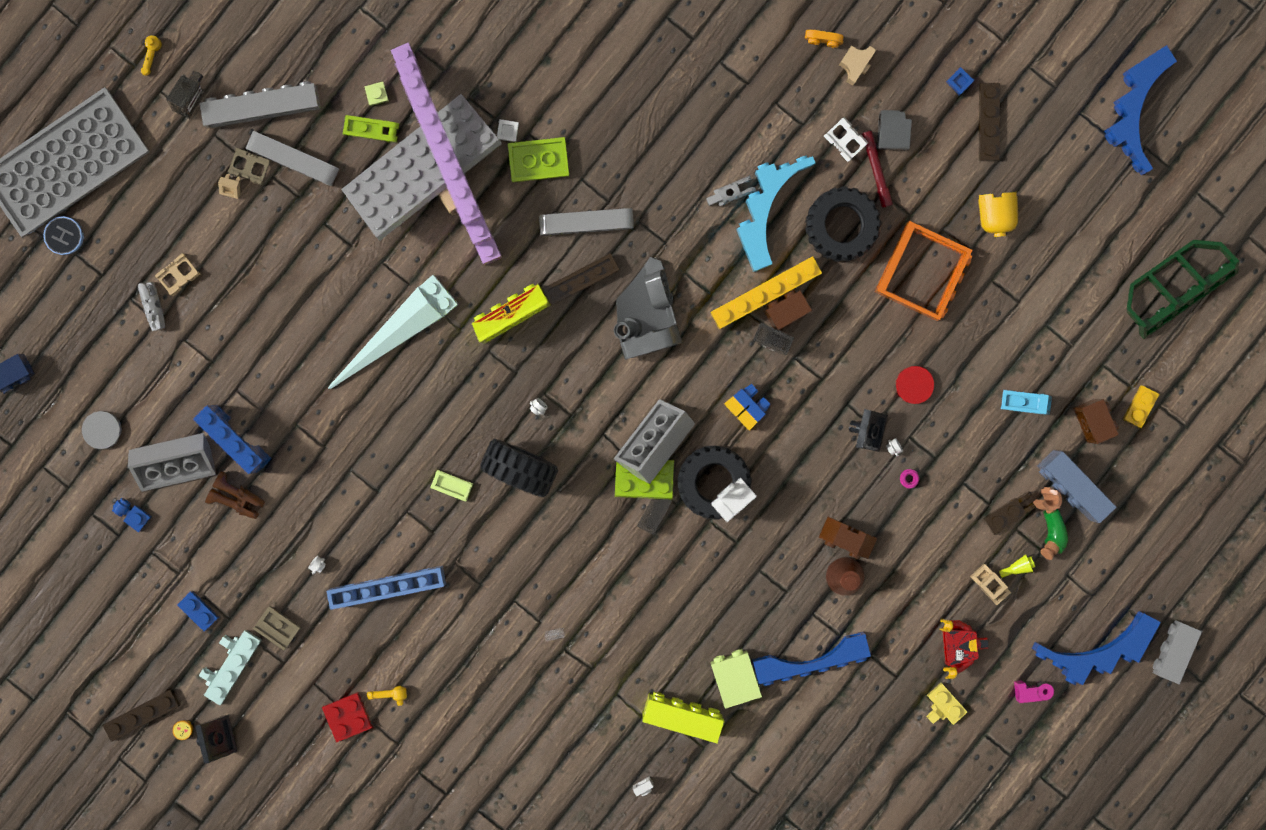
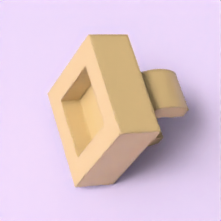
M227 174L225 178L220 177L218 182L219 193L238 199L241 193L240 177L237 176L236 180H231L230 174Z

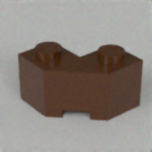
M827 517L819 535V538L825 540V545L834 549L836 546L850 552V556L859 560L860 557L869 558L877 540L876 537L831 517Z

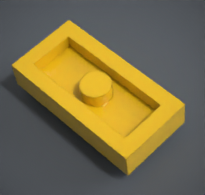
M1140 385L1123 420L1138 428H1142L1159 394Z

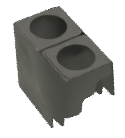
M882 110L879 112L877 149L909 150L912 120L906 119L904 112L898 110Z

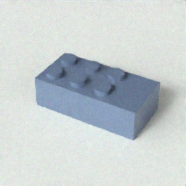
M1053 450L1037 465L1040 469V475L1046 480L1052 481L1054 483L1052 487L1063 493L1067 497L1065 499L1067 503L1073 508H1078L1089 521L1101 523L1116 508L1063 451Z

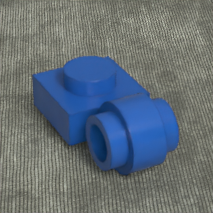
M124 498L117 500L113 505L112 511L120 517L127 515L123 521L137 532H140L152 516L137 505L131 510L129 507L131 503Z

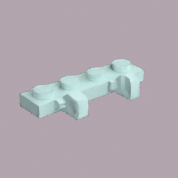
M244 630L240 638L234 637V639H231L226 635L223 636L219 643L229 649L227 652L229 656L219 671L216 670L214 673L205 667L199 674L200 677L207 681L206 685L209 686L204 696L221 705L262 639L247 630Z

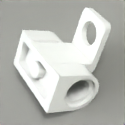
M740 478L717 495L718 498L711 504L728 522L757 496Z

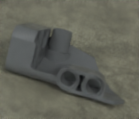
M650 257L634 280L616 299L617 324L614 326V334L620 339L625 360L683 343L673 312V297L661 260ZM624 325H625V326L627 327V329H628L627 334H625V333L623 332V326H624Z

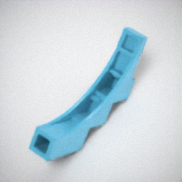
M807 155L796 159L797 163L792 165L789 162L778 166L779 170H776L774 164L769 165L768 162L758 166L759 170H756L755 175L763 193L760 194L759 191L748 195L749 199L746 200L754 222L746 220L740 223V227L736 229L753 272L772 265L766 242V224L771 204L777 192L795 173L814 166L815 160L813 156L809 158Z

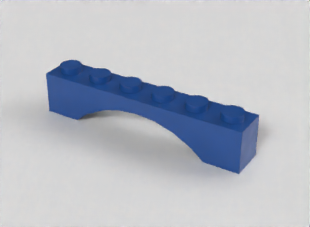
M859 632L844 636L840 643L830 652L813 660L801 662L787 661L773 655H767L752 659L758 683L767 686L774 684L775 680L788 681L793 679L792 676L799 674L800 677L808 676L811 674V671L815 670L824 672L829 670V667L835 665L837 667H844L851 661H856V663L864 662L871 655L866 634Z

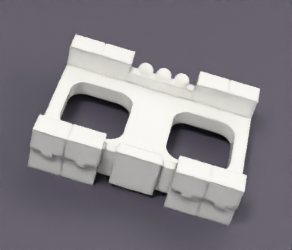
M843 117L824 137L831 144L834 143V146L839 151H842L840 154L849 162L868 142L861 134L858 135V132L851 127L852 124ZM838 125H842L847 130V134L841 139H838L833 133V130ZM852 139H855L860 144V148L855 153H851L846 147L847 143Z

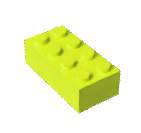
M659 692L648 694L643 712L644 723L718 743L724 723L723 716L719 713V710L714 708L706 710L701 708L700 704L690 702V705L685 704L682 699L676 697L668 699Z

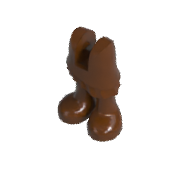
M221 471L212 486L214 488L209 491L205 500L207 504L215 502L224 504L236 510V513H239V515L252 519H257L259 513L249 508V504L251 503L261 508L265 504L260 497L250 492L247 488L245 490L242 485L239 489L228 483L227 474L224 471ZM217 489L237 497V501L223 495Z

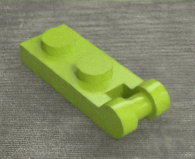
M345 115L343 135L397 143L396 131L399 130V123ZM384 128H389L388 135L383 134Z

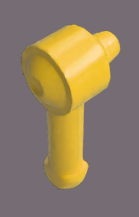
M152 35L148 36L145 40V46L148 50L143 68H141V73L144 76L150 74L155 51H158L162 46L161 40Z
M396 686L392 690L369 691L367 698H393L397 701V705L401 706L407 698L406 687Z

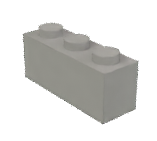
M1175 620L1169 626L1167 640L1161 645L1159 659H1156L1153 664V673L1180 685L1202 631Z

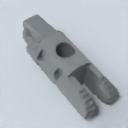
M750 175L714 190L715 195L706 198L708 205L711 206L719 203L722 206L756 192L755 187H750L742 192L738 188L739 185L746 184L752 180ZM728 190H732L734 194L732 196H728L726 192Z
M154 282L139 283V294L152 331L164 329L163 310Z

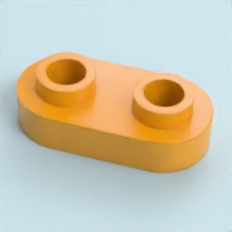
M806 30L805 39L812 45L825 43L828 47L838 48L839 45L843 44L844 36L838 33L819 30Z

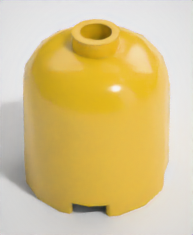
M1016 192L1002 193V197L994 198L993 194L979 195L980 222L984 231L994 233V237L1006 236V232L1016 228L1018 225V196Z

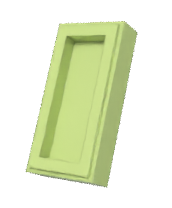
M437 470L431 488L467 501L474 483Z

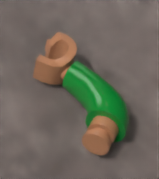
M1044 487V489H1041L1044 500H1035L1033 503L1038 509L1045 510L1043 514L1048 534L1045 539L1046 545L1040 552L1046 559L1052 560L1054 555L1057 553L1061 554L1066 548L1068 533L1058 509L1062 504L1060 492L1050 487Z

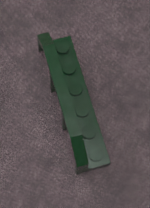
M1192 240L1130 284L1127 314L1139 326V335L1145 339L1237 275L1239 260L1222 242ZM1193 248L1220 250L1230 263L1223 264L1213 275L1209 274L1203 279L1185 260L1183 255ZM1177 260L1199 285H1193L1183 296L1173 298L1154 275ZM1149 280L1170 305L1166 308H1160L1153 317L1142 321L1132 309L1134 289Z

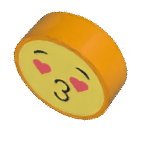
M180 720L173 727V735L179 740H186L193 733V726L187 720Z

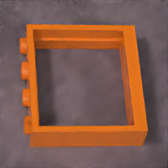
M909 221L903 229L875 289V293L935 321H939L948 312L946 306L956 295L957 291L954 289L957 283L960 284L963 280L965 273L962 272L965 266H969L971 262L972 250ZM913 232L961 254L935 312L886 290Z

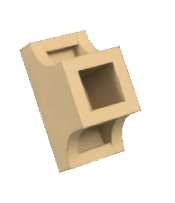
M853 46L850 47L839 66L847 71L848 79L846 82L853 86L861 73L866 74L871 66L868 62L876 51L874 48L869 46L865 50H858Z
M985 564L970 576L995 605H998L1011 593L1005 583Z

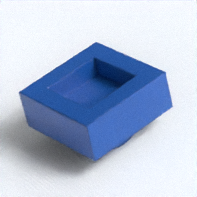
M960 67L946 83L960 95L974 80Z

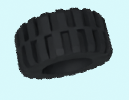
M842 186L841 188H832L824 192L814 201L806 217L805 229L810 245L812 244L815 248L814 250L817 253H821L822 257L836 262H847L863 256L875 245V241L880 235L879 209H876L874 200L868 198V194L865 192L861 193L859 189L854 187L851 189L848 186ZM841 206L853 209L861 221V229L857 237L845 243L833 240L825 228V220L829 212Z
M498 439L490 441L480 464L481 470L489 476L539 497L548 495L558 473L557 466L551 462Z
M714 445L697 449L685 459L678 475V490L683 502L693 513L706 519L717 520L723 517L711 504L714 500L704 498L697 489L696 479L699 472L705 466L718 464L724 466L730 472L733 484L741 478L751 488L752 479L750 477V470L742 457L731 449Z

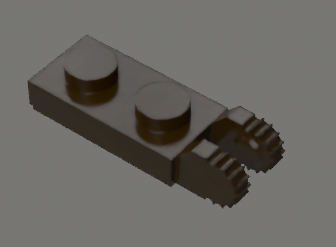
M1030 491L1010 500L983 518L994 535L1025 516L1027 512L1036 508L1033 502L1024 508L1020 504L1032 496Z

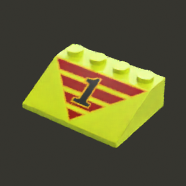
M531 284L524 288L525 292L518 296L516 293L507 298L508 302L504 305L499 303L490 308L492 312L487 315L481 313L474 318L475 322L472 325L478 340L485 344L549 307L550 303L540 286Z

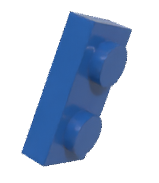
M190 591L177 604L204 632L219 618L193 591Z

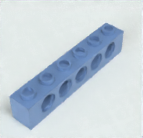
M442 565L330 588L326 592L330 610L444 587L446 580Z

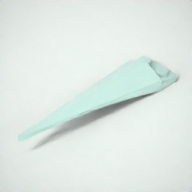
M432 275L409 296L330 384L328 389L335 387L376 359L445 317L458 305V302L436 276Z

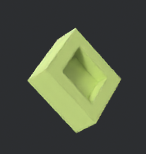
M384 82L364 86L370 106L389 101Z

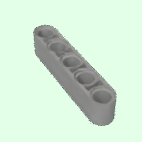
M255 131L252 132L245 148L329 186L333 185L339 168Z
M633 209L540 215V235L633 229Z

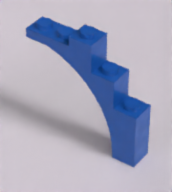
M1167 45L1123 73L1125 84L1131 87L1132 90L1113 102L1115 104V111L1119 116L1122 115L1123 119L1104 130L1108 143L1113 144L1114 147L1122 144L1124 154L1131 158L1133 168L1136 172H1140L1141 175L1149 172L1153 167L1144 155L1140 143V113L1152 84L1167 68L1177 62Z
M1138 611L1125 631L1111 642L1099 648L1078 653H1061L1051 651L1035 642L1031 649L1036 651L1035 655L1043 660L1049 658L1053 660L1052 664L1063 669L1062 674L1066 676V681L1073 685H1076L1077 682L1083 685L1092 668L1102 674L1105 671L1111 674L1119 658L1130 663L1133 660L1139 663L1161 622Z

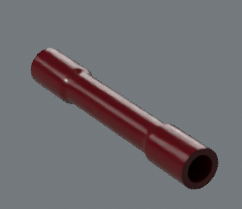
M864 132L861 135L868 142L865 150L870 160L881 207L891 206L893 203L878 157L873 132Z

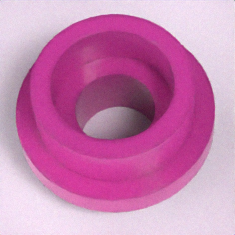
M906 469L900 475V483L906 488H913L919 482V475L915 470ZM908 475L912 476L911 482L906 481Z

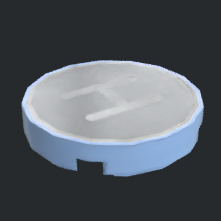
M64 216L51 220L44 230V242L52 252L60 255L76 252L81 247L84 239L80 224L74 219Z

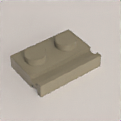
M270 605L253 629L285 651L301 629V626Z

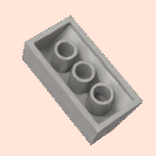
M659 399L615 456L614 460L634 476L650 484L695 423L684 410Z
M204 433L131 449L128 453V468L141 492L216 475L210 445Z

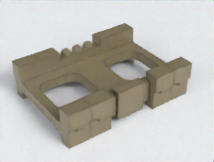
M236 148L228 172L234 176L250 179L251 182L263 186V180L272 160L261 156L258 157L245 150ZM238 156L247 160L243 170L234 167ZM255 163L265 166L260 177L252 174Z

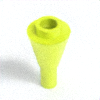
M1025 554L1010 565V567L1000 570L999 573L1002 578L1011 574L1033 572L1032 568L1035 567L1032 557L1027 558Z

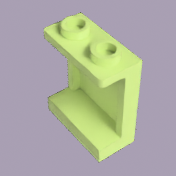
M739 649L733 651L732 655L727 657L724 655L714 657V661L710 662L725 709L762 697L747 651Z

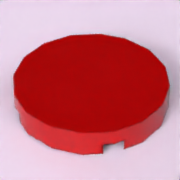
M911 366L903 369L898 374L895 385L896 391L903 401L910 404H919L925 402L932 395L934 380L927 369L920 366Z

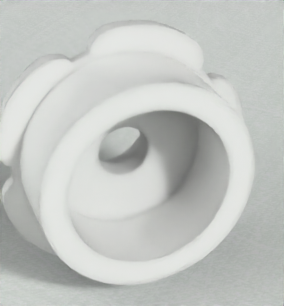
M536 398L534 401H530V409L534 414H545V410L548 407L541 399Z
M896 438L888 440L889 444L886 445L891 455L895 454L898 457L903 452L899 441Z
M316 556L308 568L312 570L313 574L316 572L320 573L326 565L324 563L325 559Z

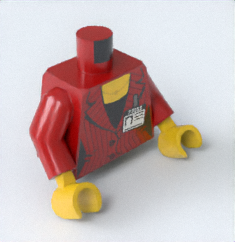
M941 619L940 622L945 624L944 627L940 628L943 633L945 664L951 666L944 667L943 671H949V675L945 679H955L957 674L966 670L974 663V660L979 658L978 649H988L987 637L977 638L976 631L972 630L970 625L960 620Z

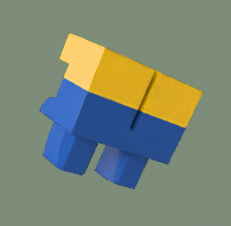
M752 384L744 389H740L724 403L734 416L741 413L737 419L748 430L765 415L764 412L771 405L764 397L757 403L751 399L758 392Z

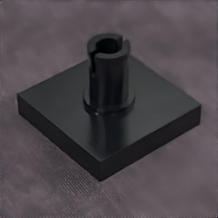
M864 409L862 422L852 420L849 425L856 426V428L849 427V432L859 434L856 447L880 452L888 415Z
M223 715L195 726L198 736L196 742L201 748L204 763H211L238 752L229 715Z

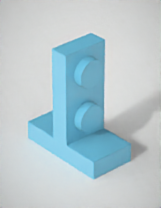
M1003 390L1001 409L1050 415L1052 396Z

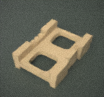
M184 253L155 275L171 296L179 293L182 290L181 287L185 286L189 280L193 281L201 275ZM184 261L192 268L191 272L186 276H183L178 270V266ZM169 273L177 280V283L171 288L163 281V278Z

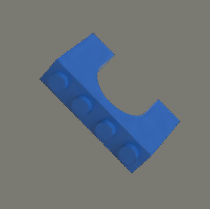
M206 405L193 420L248 474L259 472L272 458L259 445L253 446L241 438L228 424L231 418L218 405Z

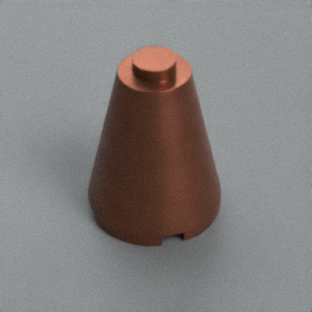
M842 557L829 565L826 571V580L831 590L844 596L852 595L862 587L864 571L856 560Z

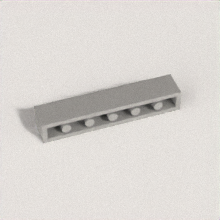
M310 81L301 82L300 86L295 87L283 85L281 89L277 90L265 88L259 93L247 91L243 92L242 96H235V94L225 95L224 99L219 100L217 98H207L205 102L200 103L203 126L206 128L321 109L317 86L314 83L311 84Z

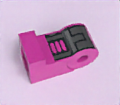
M1014 681L1015 697L1019 703L1049 700L1054 695L1053 687L1044 681H1039L1035 685H1026L1023 681Z

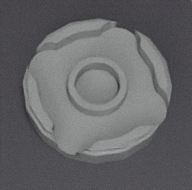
M105 411L93 412L87 416L82 425L84 440L88 445L97 449H106L115 445L122 432L118 418Z

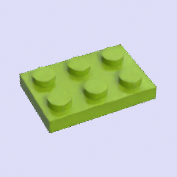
M565 137L508 143L512 183L569 176Z
M667 460L650 484L637 478L616 462L615 497L672 500L674 461Z

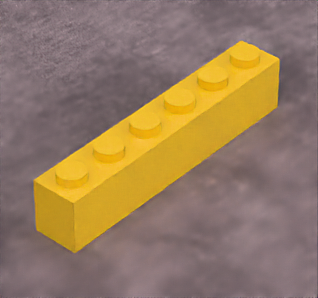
M812 256L713 310L710 314L718 329H721L822 274Z

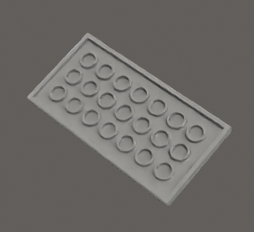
M104 87L0 158V207L19 235L25 238L150 151L109 90Z
M462 94L437 112L463 173H466L502 144ZM420 126L341 190L380 241L446 189L447 186Z

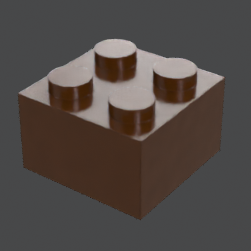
M792 290L783 296V301L779 302L777 299L766 306L767 310L764 313L775 331L812 311L801 290L797 293L795 290Z
M1092 399L1073 407L1087 443L1099 444L1119 435L1117 431L1119 430L1118 424L1109 413L1111 412V407L1104 399Z

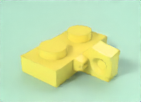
M942 683L927 695L934 704L931 706L933 710L926 717L933 724L938 719L944 720L947 717L954 725L967 713Z

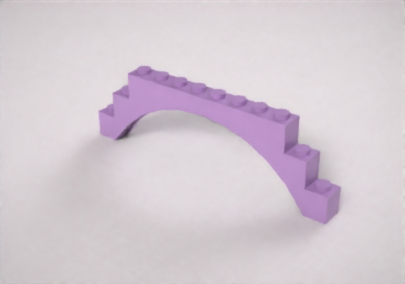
M406 43L392 49L391 52L401 76V82L462 223L466 226L482 263L487 265L501 259V253L451 146L410 44Z

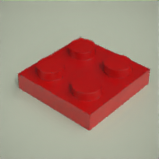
M358 692L322 707L336 743L373 727Z

